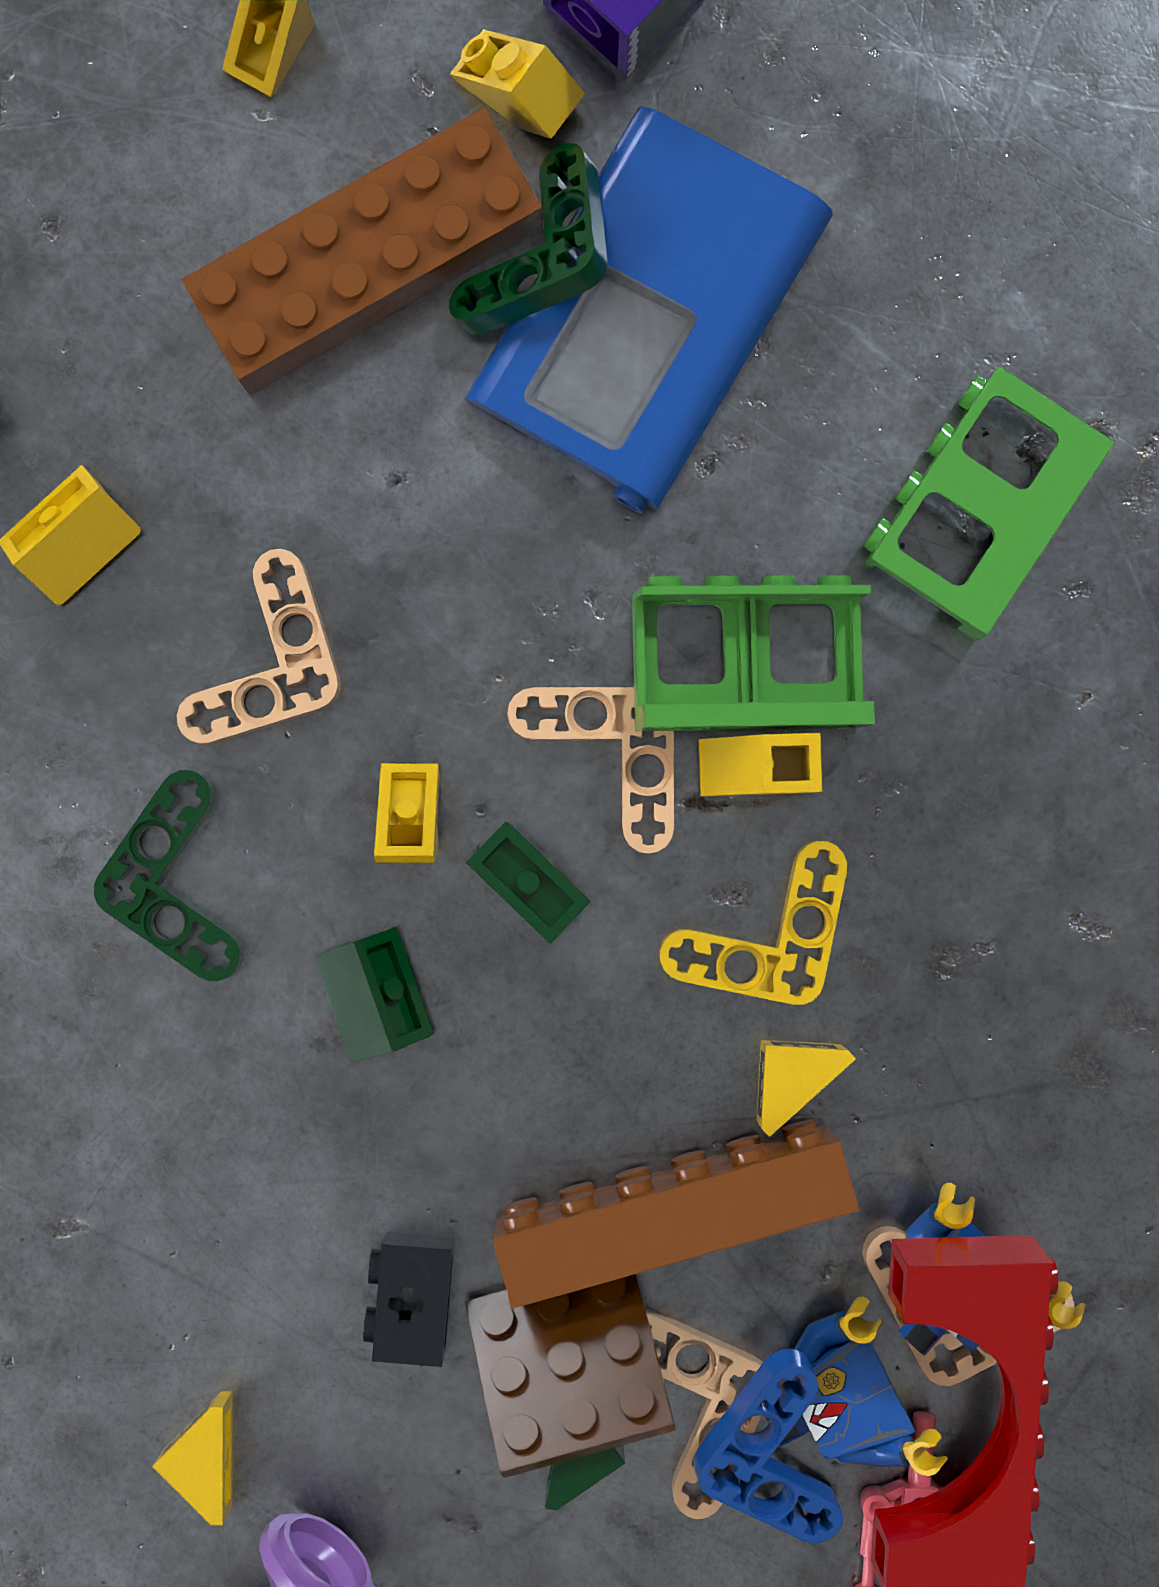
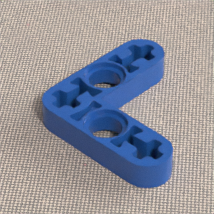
M794 1349L779 1350L764 1360L699 1446L694 1455L693 1465L702 1491L710 1498L804 1542L822 1543L833 1538L843 1525V1513L833 1489L827 1484L770 1457L813 1402L818 1392V1381L808 1357L801 1351ZM798 1375L799 1379L796 1382L792 1381ZM782 1378L785 1379L786 1381L783 1382V1384L780 1386L779 1381ZM762 1415L770 1419L767 1427L760 1432L749 1434L740 1430L742 1424L750 1417ZM729 1463L732 1464L733 1471L726 1468ZM714 1467L718 1468L715 1473H712ZM767 1482H778L783 1485L782 1490L772 1498L760 1499L754 1496L756 1490ZM803 1509L810 1512L807 1517H805Z

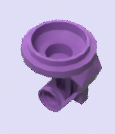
M307 1513L279 1514L261 1533L259 1551L270 1587H374L367 1560L357 1545L342 1530L323 1518Z

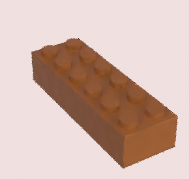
M485 107L182 278L181 281L237 379L247 393L251 395L543 229L542 206Z
M804 1120L783 1127L781 1129L783 1136L761 1142L759 1135L742 1137L727 1143L728 1152L705 1158L704 1151L689 1152L671 1159L672 1167L650 1173L647 1166L637 1167L615 1175V1184L594 1189L592 1182H584L559 1191L561 1199L539 1205L537 1198H527L506 1205L504 1207L505 1215L496 1217L492 1242L511 1309L860 1211L840 1140L826 1124L816 1126L815 1120Z

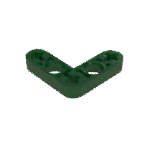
M565 143L557 146L547 154L540 166L539 179L546 244L467 278L453 291L449 300L450 313L470 334L479 336L490 333L586 292L596 286L603 278L607 270L608 258L598 171L593 161L576 143ZM568 180L572 187H567L564 182ZM584 207L582 215L575 223L562 227L565 218L572 211ZM574 247H578L583 252V254L578 256V253L575 251ZM538 274V278L530 290L517 294L519 285L527 277Z
M179 770L171 773L162 782L103 867L94 883V897L104 912L192 973L207 981H220L233 976L242 965L244 948L240 939L226 927L161 883L209 815L215 803L214 786L204 774L192 770ZM195 781L199 785L195 794L201 799L198 807L187 805L181 810L176 819L187 824L181 832L172 821L158 817L156 814L161 807L166 813H172L180 801L179 795L174 792L178 784L190 786ZM152 826L163 828L170 838L168 852L157 860L147 857L140 847V838L143 832ZM129 854L138 865L152 869L154 872L150 879L145 873H138L129 887L136 894L134 900H121L116 904L112 900L116 891L110 886V882L112 879L124 880L135 866L124 863V859ZM165 906L177 908L185 919L182 933L173 939L162 937L154 926L156 913ZM198 923L205 927V931L197 936L208 945H216L221 940L228 945L224 951V955L230 959L228 966L219 964L210 969L205 964L209 955L197 945L190 946L188 954L180 949L182 945L186 944L193 937Z

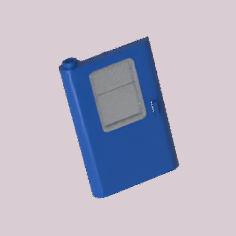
M644 106L638 107L598 174L608 258L607 270L603 278L596 286L586 292L508 324L465 396V400L609 480L617 488L613 497L626 507L641 514L646 507L658 510L833 216L832 209L827 203L809 190L665 114ZM584 207L577 209L568 226L580 218ZM574 247L575 251L578 253V256L583 254V252L578 247Z

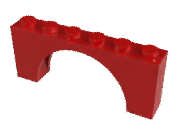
M1033 1235L892 1239L888 1295L903 1323L922 1324L947 1329L965 1336L981 1346L996 1360L1001 1382V1401L996 1424L988 1442L973 1463L961 1475L938 1491L919 1500L894 1507L874 1509L871 1562L881 1587H1025L1027 1565H1032L1035 1559V1544L1030 1530L1031 1513L1038 1511L1040 1503L1039 1488L1035 1478L1036 1459H1041L1044 1454V1437L1039 1424L1041 1405L1047 1404L1049 1398L1048 1379L1044 1371L1045 1351L1052 1349L1054 1341L1053 1325L1049 1316L1050 1295L1057 1293L1059 1283L1058 1270L1054 1259L1048 1257Z

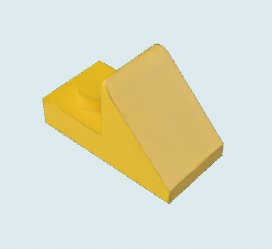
M381 763L374 848L375 863H434L439 854L437 815L440 777L438 764Z

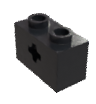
M387 1233L381 1244V1249L372 1248L369 1261L368 1284L378 1285L376 1307L367 1306L363 1330V1342L373 1343L372 1362L442 1367L446 1353L455 1238ZM403 1287L413 1288V1297L417 1300L414 1309H403L404 1301L403 1298L399 1297Z

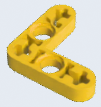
M812 841L803 845L797 851L791 869L776 947L691 929H678L669 933L661 943L659 960L662 968L670 977L686 983L792 1005H804L812 1002L821 993L826 977L847 874V860L844 853L837 845L828 841ZM819 850L826 851V860L835 864L833 875L824 874L819 888L820 892L831 891L829 904L815 897H797L799 885L807 889L812 887L814 875L812 871L805 869V861L807 858H816ZM804 906L818 908L824 917L822 932L811 939L799 937L792 926L795 913ZM683 939L693 940V950L698 953L711 955L710 944H721L722 947L715 959L716 977L714 979L704 977L709 966L696 962L689 963L687 971L677 970V961L669 957L670 948L681 947ZM788 941L803 948H820L816 960L808 955L805 956L803 970L806 974L812 976V982L810 986H801L798 994H790V985L782 981L783 971L794 970L798 955L795 952L785 953ZM738 950L750 952L757 962V971L754 977L745 983L733 982L725 973L727 957Z

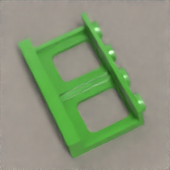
M1000 366L986 380L979 375L975 377L958 402V405L966 409L965 413L955 428L948 423L943 425L926 451L935 458L923 475L915 470L911 473L895 497L903 506L891 523L882 518L863 546L872 552L863 565L865 568L871 570L876 566L961 622L957 629L975 641L988 635L1115 443ZM993 398L1004 399L1051 430L1057 438L1054 450L1028 488L1019 489L967 456L962 449V442L987 403ZM931 493L942 496L989 527L993 533L991 545L963 585L951 584L899 548L898 539L924 498Z
M789 575L762 577L761 585H739L738 576H711L704 578L705 586H682V577L655 576L647 579L648 586H641L632 593L635 732L862 728L875 724L874 701H863L860 603L861 598L871 594V585H852V577L847 575L818 577L817 585H796V577ZM823 604L830 607L833 612L835 675L830 682L778 683L772 678L770 672L769 611L772 606ZM714 605L720 609L723 624L724 675L721 682L717 684H665L660 680L658 676L656 615L661 606Z

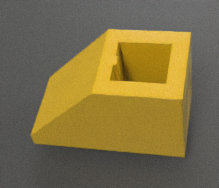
M484 29L465 45L460 61L450 73L457 83L519 129L552 139L586 94L546 45Z
M820 733L764 734L698 740L700 797L813 794L822 792Z

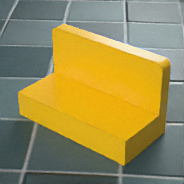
M80 465L0 538V546L14 567L56 605H62L140 534L141 529L108 495L97 479L83 465Z

